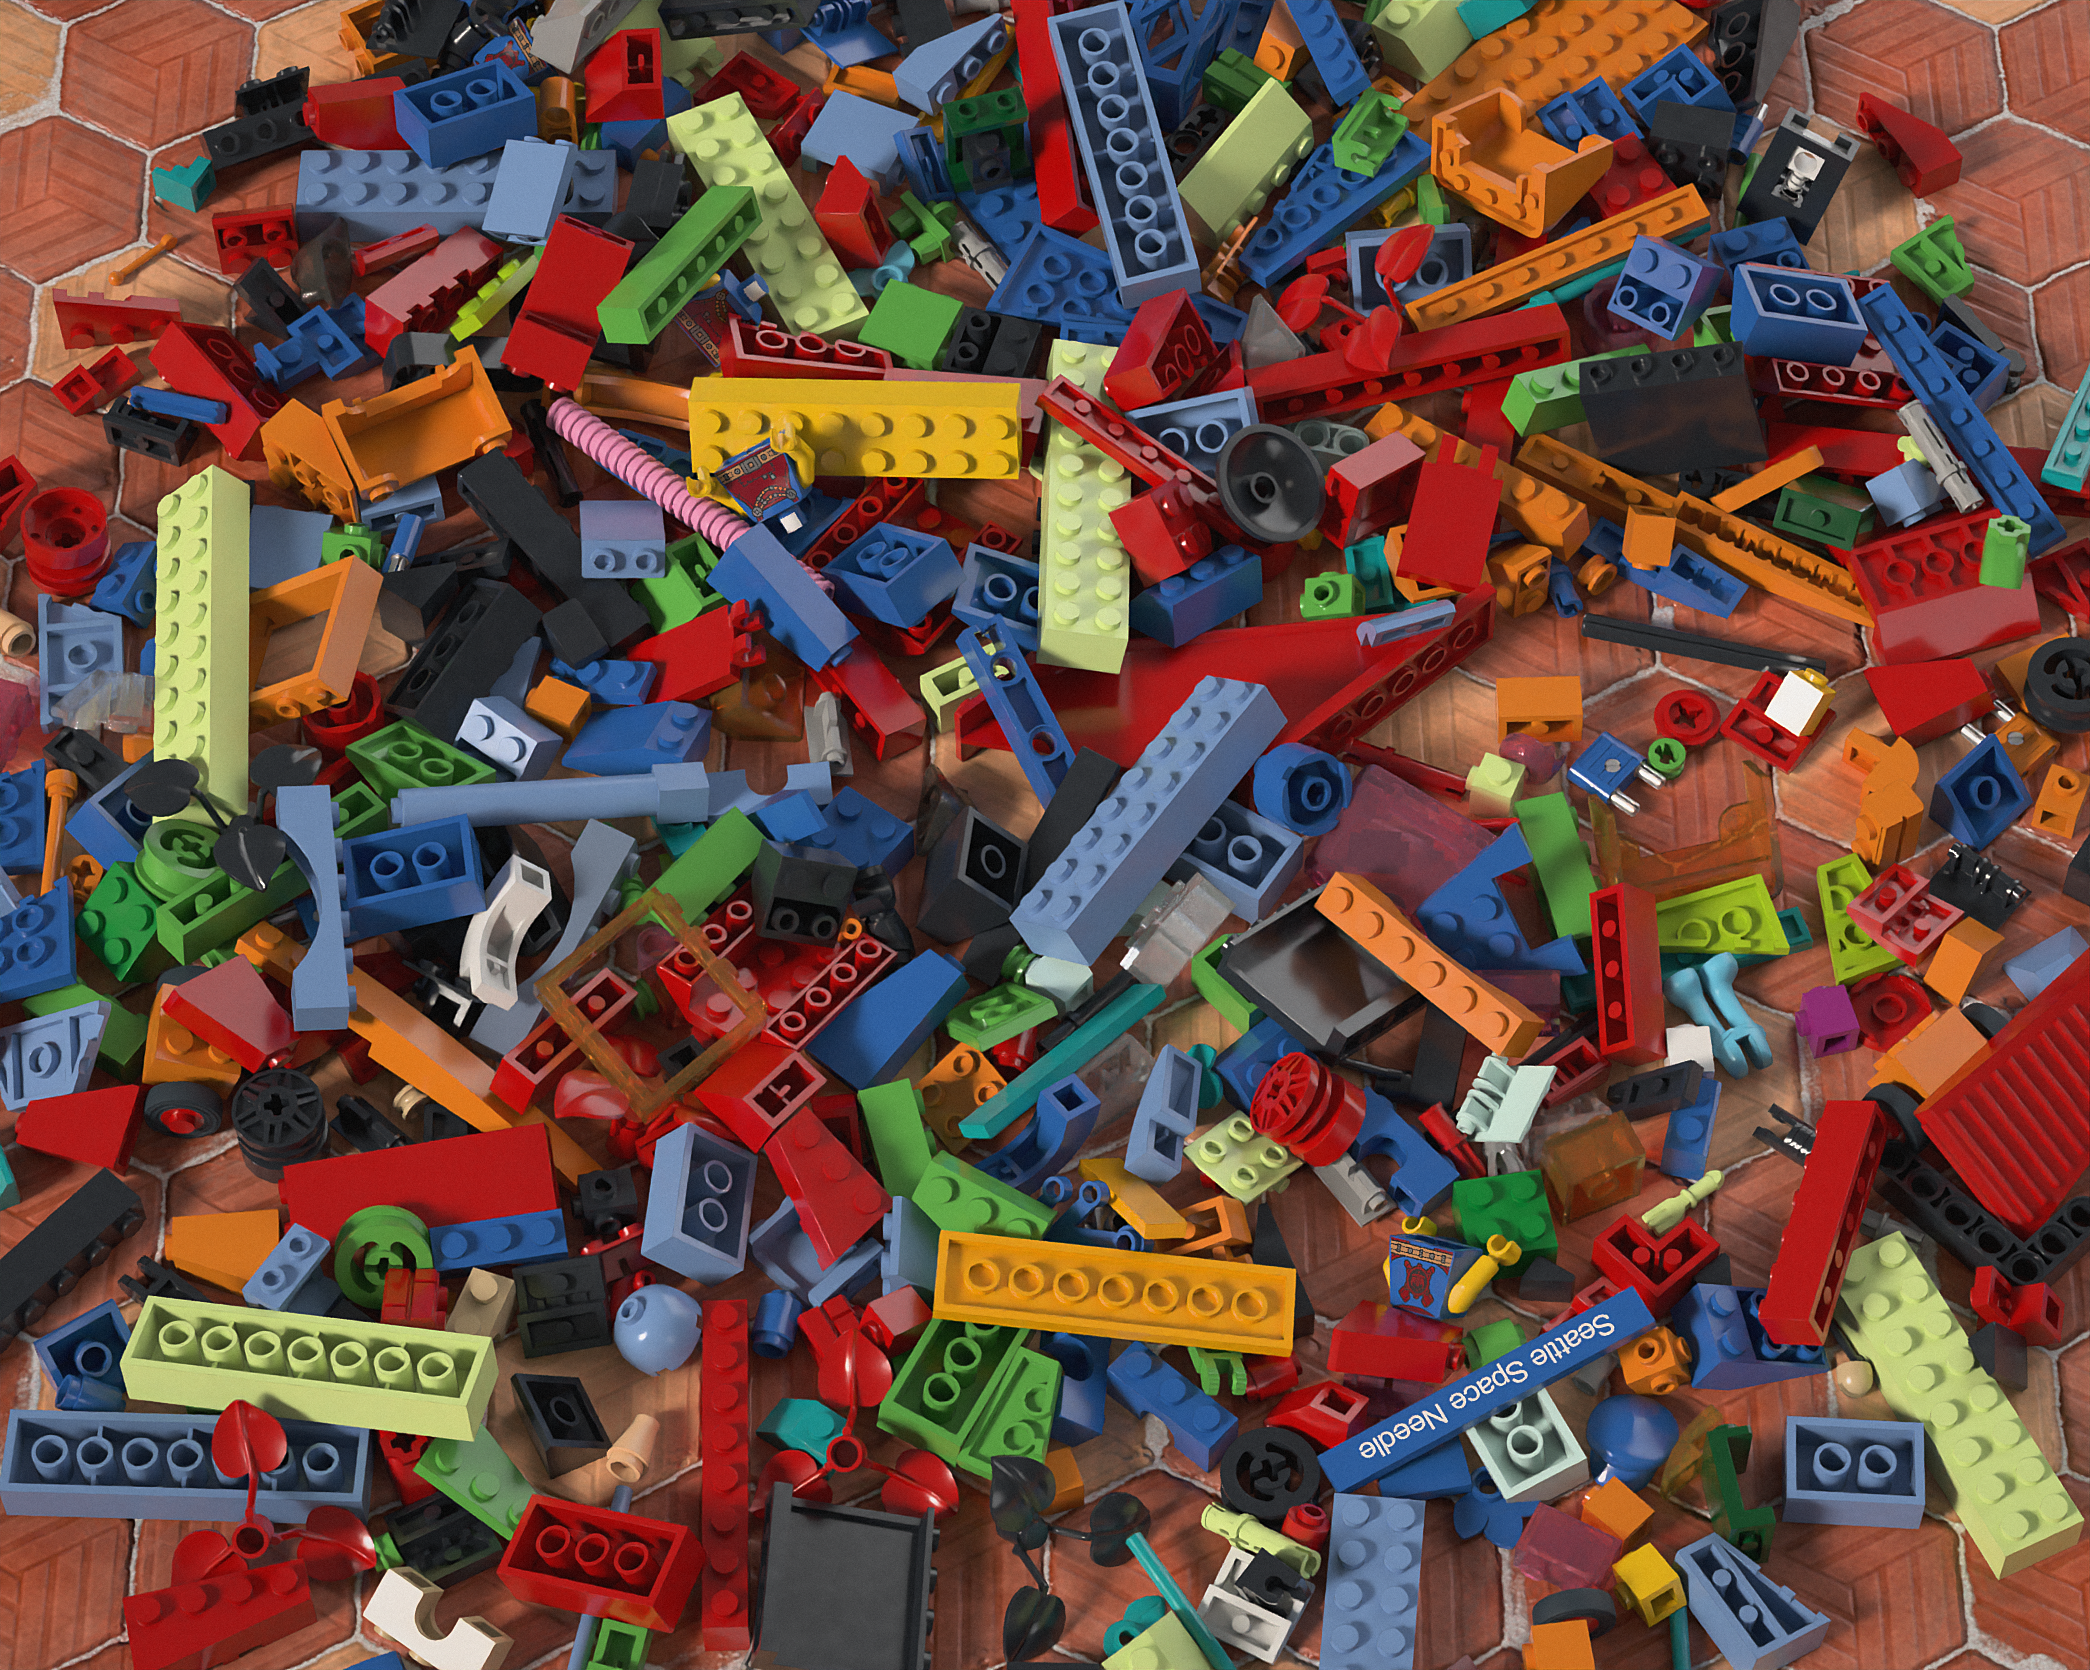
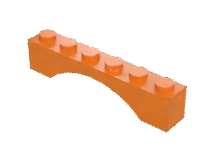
M587 366L576 392L568 389L567 393H562L544 384L540 406L550 408L558 399L569 397L574 403L579 404L592 415L631 419L690 431L688 399L691 387Z
M1386 402L1364 428V433L1369 438V445L1395 431H1399L1426 453L1424 461L1436 463L1443 433L1452 435L1391 402ZM1459 438L1453 462L1477 468L1482 450ZM1497 458L1492 478L1504 481L1497 512L1516 527L1533 545L1547 547L1553 556L1567 562L1590 535L1586 504Z
M1336 871L1313 906L1498 1056L1523 1059L1546 1024L1517 999L1480 978L1434 945L1401 914L1389 897L1361 875Z

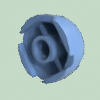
M665 1284L643 1286L633 1292L620 1306L613 1328L614 1341L623 1358L632 1366L650 1376H660L657 1373L658 1371L665 1368L670 1371L677 1369L693 1352L701 1334V1329L696 1327L697 1314L702 1317V1309L694 1298Z

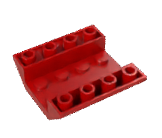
M1751 262L1745 264L1846 279L1855 301L1886 282L1890 284L1889 280ZM1869 329L1850 367L1784 360L1766 356L1753 357L1744 354V364L1751 388L1773 395L1900 410L1906 404L1918 400L1901 374L1894 373L1891 360Z
M877 476L800 561L805 563L806 567L815 570L816 574L822 575L820 570L878 522L946 539L961 568L963 567L970 542L1013 556L1022 546L1023 539L992 520H989L980 531L958 520L925 500L924 480L919 477ZM955 594L948 600L939 602L926 613V617L921 623L908 629L842 610L834 596L832 598V602L840 611L854 622L861 637L891 657L925 654L957 618L950 613Z
M1982 503L1973 512L1962 515L1958 507H1953L1932 513L1907 527L1902 522H1899L1889 527L1884 526L1858 534L1854 549L1851 551L1825 543V549L1831 562L1849 571L1875 624L1871 644L1882 666L1947 660L2041 633L2042 627L2032 575L2026 562L2020 590L1979 583L1983 545L1989 519L2002 517L1999 508Z
M749 879L657 965L656 972L686 1020L730 1046L735 1051H738L748 1041L793 1049L800 1053L897 959L898 952L864 932L848 947L837 942L835 949L760 937L755 932L751 879Z

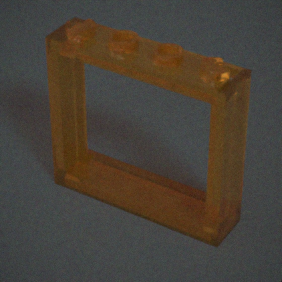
M655 886L537 980L533 986V995L600 1073L608 1079L609 1083L620 1088V1091L626 1095L629 1106L645 1125L761 1032L768 1021V1015L765 1013L768 1007L764 1000L754 990L747 992L737 981L740 975L731 962L725 957L719 960L709 949L712 944L704 931L697 925L691 928L681 917L683 910L676 899L669 893L662 895ZM652 910L746 1016L743 1021L653 1094L558 986Z

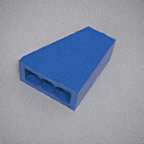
M664 76L665 119L603 122L600 131L602 150H616L617 166L634 175L637 160L641 154L648 148L657 152L668 141L666 118L692 109L689 90Z

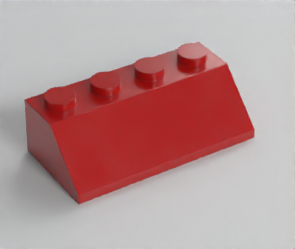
M171 320L148 356L151 363L159 370V377L172 385L179 394L220 402L226 405L228 411L225 414L226 421L223 424L202 422V425L208 432L216 435L225 446V452L230 457L240 462H245L246 460L267 461L263 452L264 445L260 428L291 399L285 392L280 394L270 382L265 384L261 381L253 367V363L256 360L227 327Z

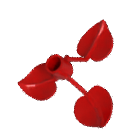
M1422 224L1404 228L1392 234L1380 247L1375 259V270L1380 275L1385 276L1383 285L1392 303L1391 306L1380 305L1367 318L1338 300L1325 296L1330 285L1329 280L1321 274H1308L1295 280L1282 293L1275 307L1273 319L1281 330L1287 333H1298L1314 324L1322 312L1323 304L1331 305L1363 324L1355 327L1347 335L1343 344L1345 359L1360 370L1378 374H1390L1391 360L1399 337L1415 333L1411 323L1401 314L1405 307L1399 302L1392 282H1406L1417 272L1429 250L1436 227L1431 224Z
M607 1033L595 1039L590 1048L592 1059L602 1069L614 1074H628L629 1081L626 1095L620 1091L618 1086H611L605 1076L589 1070L567 1072L561 1078L556 1089L554 1099L556 1118L579 1116L603 1120L611 1119V1127L605 1147L609 1153L618 1158L633 1159L637 1157L635 1141L658 1129L673 1113L674 1120L681 1126L690 1122L720 1138L743 1142L693 1094L694 1091L685 1093L682 1102L673 1101L648 1126L645 1112L632 1106L637 1075L654 1078L659 1075L662 1067L656 1060V1055L659 1054L658 1050L646 1040L633 1035H613Z
M850 1328L840 1335L826 1352L818 1372V1388L824 1402L833 1408H842L850 1405L848 1418L842 1430L843 1436L836 1437L830 1442L826 1451L827 1462L819 1470L814 1458L808 1453L799 1450L782 1451L769 1459L760 1473L756 1493L750 1508V1512L754 1516L763 1520L765 1500L775 1481L793 1484L792 1497L832 1503V1488L823 1477L832 1469L839 1472H852L862 1466L891 1477L884 1483L881 1491L882 1503L887 1513L922 1518L927 1508L932 1507L935 1508L934 1522L958 1514L960 1498L956 1481L947 1465L938 1456L923 1449H908L900 1454L895 1469L868 1459L864 1442L860 1438L853 1436L852 1431L858 1414V1405L863 1407L878 1405L883 1401L893 1383L892 1367L889 1360L860 1330Z
M236 1399L225 1408L216 1423L212 1437V1455L217 1468L229 1478H238L249 1473L250 1481L245 1517L235 1529L230 1546L226 1537L216 1530L201 1529L186 1535L174 1551L170 1587L250 1570L245 1558H257L267 1550L269 1544L279 1545L280 1542L297 1537L303 1538L297 1547V1559L304 1558L308 1575L321 1581H339L363 1570L373 1568L377 1563V1552L372 1536L363 1522L349 1510L335 1505L319 1506L311 1510L306 1520V1530L297 1528L279 1534L274 1533L272 1522L266 1516L255 1512L258 1472H270L280 1465L287 1452V1436L284 1428L273 1415L244 1399Z

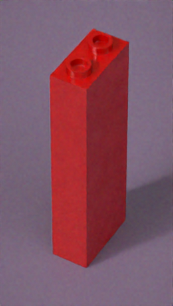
M544 1122L283 1166L284 1178L278 1179L280 1200L282 1205L288 1204L290 1221L284 1222V1234L286 1235L294 1223H297L329 1241L331 1248L327 1254L335 1253L336 1236L343 1223L356 1212L372 1206L390 1205L406 1209L419 1217L428 1230L434 1227L561 1209L550 1128Z

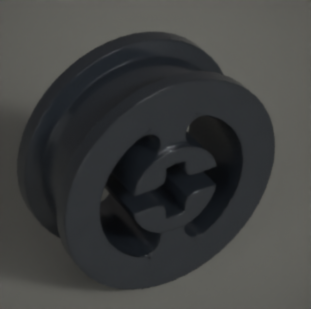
M2077 637L2054 639L2039 647L2030 659L2023 691L2024 701L2030 714L2049 729L2067 734H2080L2090 731V640Z
M1276 1427L1254 1429L1234 1440L1223 1455L1220 1466L1221 1499L1223 1505L1240 1514L1248 1513L1259 1520L1260 1524L1280 1533L1288 1510L1291 1507L1300 1506L1304 1503L1317 1506L1320 1497V1465L1313 1448L1296 1433ZM1290 1467L1302 1479V1483L1294 1492H1291ZM1246 1470H1250V1494H1254V1498L1248 1495L1238 1483L1239 1478Z

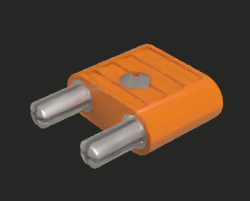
M1996 699L1993 702L1996 709L1990 712L2005 724L1993 734H1996L2022 782H2024L2057 752L2060 742L2023 712L2016 714L1999 699ZM1971 723L1966 724L1961 730V735L1974 746H1977L1987 737Z

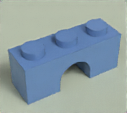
M829 761L787 765L788 781L782 790L808 789L818 809L822 812L833 800ZM745 769L706 773L710 786L707 817L708 829L734 806L743 813L772 795L765 796L753 792L746 783Z

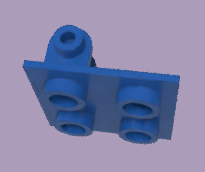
M837 0L821 7L818 6L809 25L798 28L841 69L860 65L899 52L896 46L866 20L868 12L872 8L871 0Z

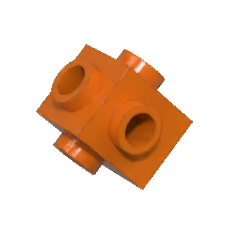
M1665 1325L1656 1327L1617 1348L1626 1383L1638 1395L1650 1397L1655 1394H1668L1675 1391L1680 1384L1692 1380L1687 1364L1692 1362V1355L1688 1344L1683 1337L1677 1338Z

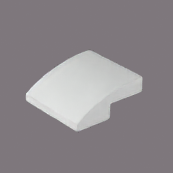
M1232 1546L1214 1584H1209L1197 1609V1613L1215 1638L1274 1665L1316 1587L1313 1583L1305 1580L1312 1593L1305 1603L1292 1599L1291 1595L1287 1592H1284L1282 1598H1278L1280 1602L1276 1606L1284 1609L1288 1615L1287 1619L1261 1608L1255 1602L1254 1604L1249 1603L1242 1598L1234 1584L1255 1556Z

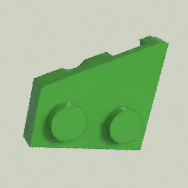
M1432 174L1417 176V203L1420 225L1451 224L1449 205L1445 204L1443 187H1436Z
M1949 214L1893 249L1890 256V261L1939 307H1941L1943 299L1953 293L1961 299L1972 292L1975 282L1970 266L1964 261L1965 252L1962 243L1957 242L1953 230L1954 221Z

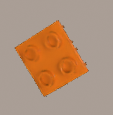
M1256 216L1245 228L1238 224L1227 240H1224L1210 259L1212 261L1208 267L1204 268L1200 273L1202 291H1199V293L1227 304L1237 292L1238 286L1242 285L1247 276L1239 270L1238 258L1246 247L1242 248L1239 245L1258 220Z
M961 1042L924 1076L912 1090L920 1089L926 1114L922 1115L953 1155L957 1157L976 1139L964 1137L958 1124L1007 1086L1008 1083L981 1051Z

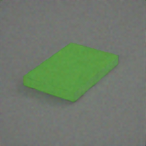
M1007 981L954 1007L938 1027L940 1032L983 1052L1058 1015L1053 1000Z

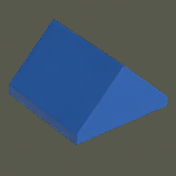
M1989 734L1935 784L1928 815L1929 818L1960 842L1969 844L1973 852H1980L2034 802L1996 734Z
M109 1299L33 1342L42 1371L56 1393L61 1382L68 1374L75 1377L83 1374L119 1388L122 1393L127 1391L119 1363L132 1333L114 1299Z

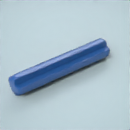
M136 385L130 390L131 397L129 402L136 408L210 424L221 425L226 421L225 414L228 409L224 403Z

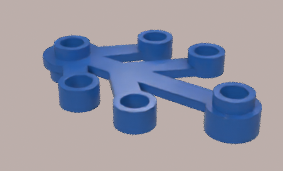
M1051 1176L1047 1178L1042 1186L1043 1194L1037 1201L1052 1209L1057 1203L1068 1201L1073 1193L1071 1181L1065 1176ZM1099 1180L1086 1181L1082 1184L1079 1190V1199L1052 1224L1044 1240L1048 1242L1129 1250L1128 1237H1130L1132 1245L1129 1251L1151 1253L1154 1246L1153 1239H1144L1131 1225L1123 1226L1118 1232L1077 1227L1097 1207L1106 1205L1109 1200V1188L1106 1183ZM1056 1183L1060 1185L1061 1189L1059 1196L1055 1194ZM1094 1187L1097 1190V1199L1095 1201L1091 1196Z

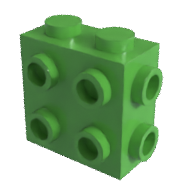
M890 278L858 336V344L889 351L893 368L941 372L942 364L964 311V303L949 295H940L919 288L913 283H903Z

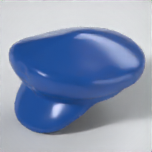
M1618 1394L1601 1401L1591 1412L1586 1427V1438L1591 1447L1590 1470L1594 1480L1603 1487L1615 1476L1634 1493L1645 1488L1654 1477L1658 1468L1671 1458L1678 1445L1679 1427L1673 1414L1654 1399L1638 1394Z

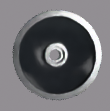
M1253 424L1237 431L1222 446L1216 462V486L1225 510L1242 530L1252 537L1267 543L1286 544L1301 539L1317 526L1323 516L1326 505L1325 478L1317 458L1299 437L1276 425Z

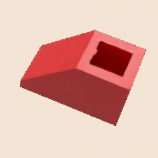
M1329 1380L1285 1394L1263 1421V1427H1276L1294 1432L1305 1439L1314 1451L1322 1454L1364 1431L1370 1398Z

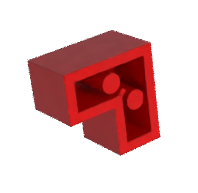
M1625 1213L1594 1239L1591 1265L1621 1291L1633 1286L1656 1321L1691 1290L1693 1276L1719 1255L1720 1244L1690 1216L1685 1218L1657 1242Z

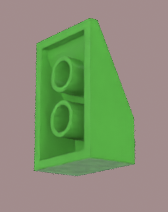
M403 719L345 748V755L390 809L391 798H398L399 789L495 783L497 770Z

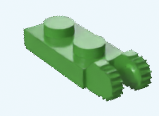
M1186 1346L1197 1373H1201V1386L1206 1395H1217L1220 1387L1219 1375L1228 1373V1386L1233 1395H1244L1246 1393L1247 1378L1242 1364L1243 1356L1241 1352Z

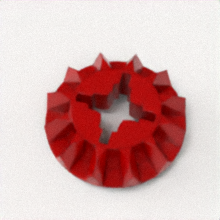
M1683 689L1665 695L1658 702L1654 711L1653 721L1656 725L1657 735L1674 739L1680 742L1685 750H1687L1692 745H1699L1703 748L1708 740L1716 738L1721 723V714L1716 703L1707 695L1695 690ZM1680 713L1687 719L1695 718L1693 728L1689 727L1686 723L1679 725Z

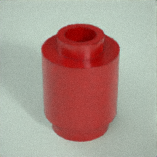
M1036 1026L991 1047L989 1061L1005 1081L1012 1082L1032 1066L1038 1035V1028Z
M1292 1349L1290 1357L1257 1354L1244 1360L1242 1364L1246 1373L1247 1389L1242 1397L1247 1403L1253 1400H1257L1260 1403L1298 1386V1376L1303 1374V1369L1294 1350Z
M1304 1503L1300 1506H1293L1288 1510L1280 1534L1321 1554L1331 1529V1522L1321 1508L1313 1504Z

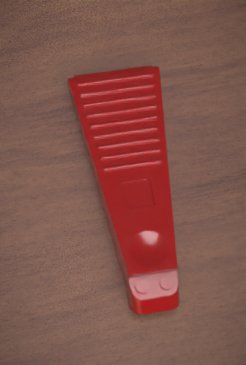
M2090 947L1913 1112L1922 1124L1921 1128L1990 1215L2023 1243L2045 1224L2090 1164Z

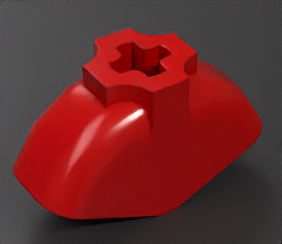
M373 1429L382 1460L402 1504L410 1505L440 1491L413 1471L429 1447L427 1436Z

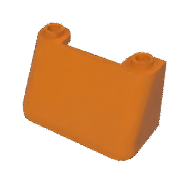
M1500 86L1433 116L1431 174L1433 175L1436 187H1443L1444 194L1530 238H1537L1550 232L1605 174L1612 164L1613 142L1600 135L1591 134L1584 137L1579 142L1578 153L1527 129V108L1525 103L1516 94Z
M473 344L455 351L456 362L449 365L447 369H445L443 363L435 366V374L363 403L361 398L358 397L352 400L353 407H345L341 398L321 405L325 424L348 475L362 500H371L372 503L383 502L391 498L395 493L394 491L484 455L496 446L501 452L508 448L507 442L512 438V428Z

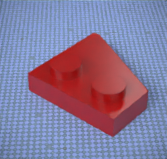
M741 50L693 94L694 105L698 107L738 91L753 117L777 121L795 104L796 98L801 96V87Z
M2087 537L2028 563L2027 566L2031 572L2036 593L2089 625L2090 540Z

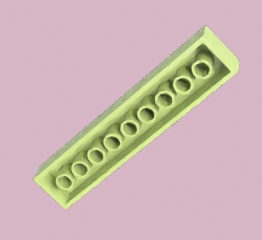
M1053 339L1045 380H1049L1050 384L1061 374L1126 419L1125 412L1121 413L1115 401H1112L1107 396L1103 380L1119 348ZM1045 411L1036 663L1119 674L1128 642L1130 557L1108 513L1131 499V471Z
M212 464L198 475L191 477L187 483L176 491L166 495L158 503L153 742L154 762L163 759H180L191 763L198 769L200 779L194 788L202 791L223 821L229 825L234 817L248 813L250 485ZM190 796L188 806L181 812L169 817L153 816V824L161 820L179 819L200 824L215 833L220 832V829L200 802Z

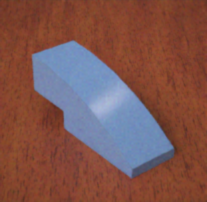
M1170 1044L1162 1048L1145 1087L1134 1119L1124 1169L1157 1188H1160L1181 1172L1184 1138L1195 1131L1202 1072L1201 1062Z

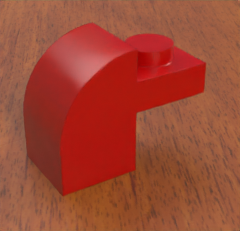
M1993 1265L1976 1267L1975 1283L1970 1290V1301L1973 1309L1978 1313L1977 1332L1989 1323L1996 1321L2025 1336L2027 1347L2061 1343L2065 1303L2045 1282L2012 1287Z

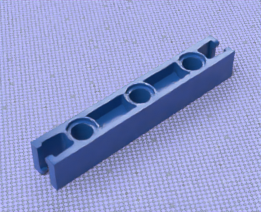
M998 613L990 617L981 628H978L977 624L963 630L955 642L982 693L986 697L1043 809L1046 811L1076 756L1003 617ZM978 632L982 636L989 634L996 653L991 656L987 655L975 634ZM999 665L1007 668L1010 672L1011 680L1002 681L998 679L994 674L993 666ZM1038 739L1046 742L1050 749V755L1038 754L1033 748V740Z

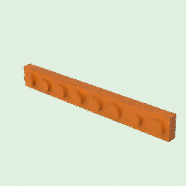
M1693 183L1405 304L1404 312L1415 333L1486 318L1526 301L1543 291H1549L1629 257L1638 234L1660 237L1667 241L1709 223L1711 215Z

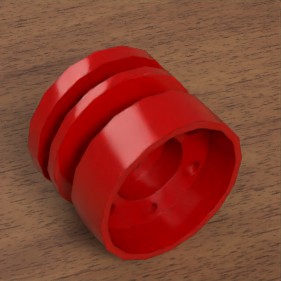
M57 487L41 492L32 498L23 509L20 528L25 546L27 571L32 582L43 592L58 597H76L95 590L97 584L104 578L113 562L108 517L102 501L91 492L77 487Z
M1293 1052L1278 1060L1260 1082L1251 1103L1250 1121L1252 1128L1261 1135L1271 1139L1280 1146H1286L1287 1150L1312 1166L1323 1167L1339 1159L1351 1146L1365 1118L1367 1100L1364 1091L1336 1073H1330L1328 1068L1304 1053Z

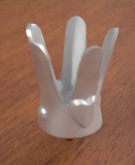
M1484 1142L1481 1149L1488 1165V1177L1497 1176V1169H1500L1502 1175L1527 1171L1517 1156L1518 1151L1515 1143Z

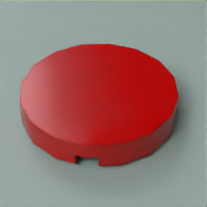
M1888 972L1872 974L1862 978L1851 989L1849 994L1852 1008L1860 1026L1858 1041L1867 1048L1882 1053H1887L1932 1013L1931 1000L1924 988L1910 977L1899 974V977L1888 976Z

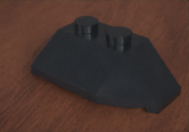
M518 824L472 827L479 844L485 892L513 854L549 872L552 899L531 923L517 953V956L520 957L538 956L564 933L572 910L569 900L538 844Z

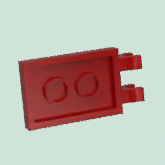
M1443 433L1436 463L1423 461L1395 576L1469 594L1480 585L1504 483L1503 480L1492 478L1500 447L1484 443L1477 468L1453 462L1459 437Z
M742 599L734 603L732 607L727 604L627 648V661L652 662L658 671L644 704L672 700L690 703L740 681L741 669L766 662L765 647L759 644L751 648V636L746 633L764 628V613L760 610L750 613L749 602L746 599Z

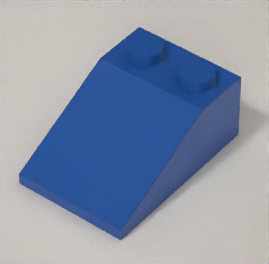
M970 542L962 567L968 579L957 587L950 613L969 626L977 624L978 628L983 627L990 617L1000 613L1023 657L1032 651H1037L1039 564ZM989 634L984 635L991 640Z
M672 700L644 704L643 706L638 705L592 712L562 758V766L598 776L649 774L652 773V765L702 762L709 751L712 711L689 703Z
M154 748L89 798L64 827L106 871L110 869L114 861L135 862L137 854L144 849V837L147 829L153 824V816L140 811L131 799L124 794L123 790L125 784L137 771L154 762Z

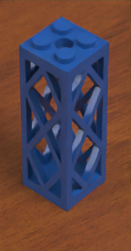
M1135 0L1128 17L1161 131L1172 134L1188 116L1202 86L1204 71L1211 65L1215 57L1233 0H1208L1200 18L1195 22L1189 0ZM1178 2H1179L1180 9H1181L1182 16H1183L1184 23H1185V28H1184V29H1183V25H1182L1181 18H1180L1179 11H1178V7H1177V3H1178ZM1168 9L1175 34L1148 51V44L1163 12ZM1177 55H1181L1176 71L1160 67Z

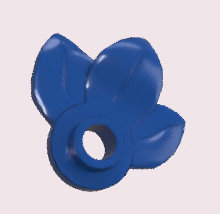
M1486 1466L1477 1468L1470 1474L1472 1482L1471 1492L1466 1493L1454 1506L1453 1521L1456 1533L1462 1540H1467L1483 1532L1486 1539L1495 1546L1512 1550L1517 1546L1522 1536V1517H1529L1542 1511L1541 1501L1507 1503ZM1491 1486L1496 1492L1494 1494H1485L1480 1491V1488Z

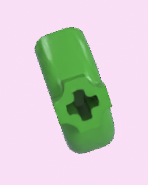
M2004 514L2000 518L1989 519L1983 545L1979 583L2008 589H2021L2031 525L2022 522L2020 517Z

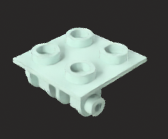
M1492 1052L1491 1056L1485 1057L1478 1073L1481 1079L1476 1078L1472 1083L1476 1090L1471 1089L1468 1091L1467 1097L1456 1115L1458 1121L1456 1128L1468 1134L1466 1140L1471 1142L1521 1143L1531 1128L1532 1120L1542 1099L1547 1095L1550 1083L1558 1068L1556 1066L1507 1065L1508 1057L1498 1056L1495 1052Z

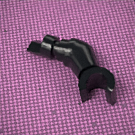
M473 0L469 9L470 16L453 27L438 57L437 64L439 69H433L430 75L431 79L463 70L466 66H471L474 56L490 39L491 34L501 37L508 33V26L501 22L504 15L516 7L518 0Z
M874 865L857 872L852 889L856 902L851 907L860 919L866 918L865 926L869 936L898 952L897 959L884 971V974H887L886 979L911 962L912 958L916 955L911 932L894 908L896 895L890 876L882 865Z

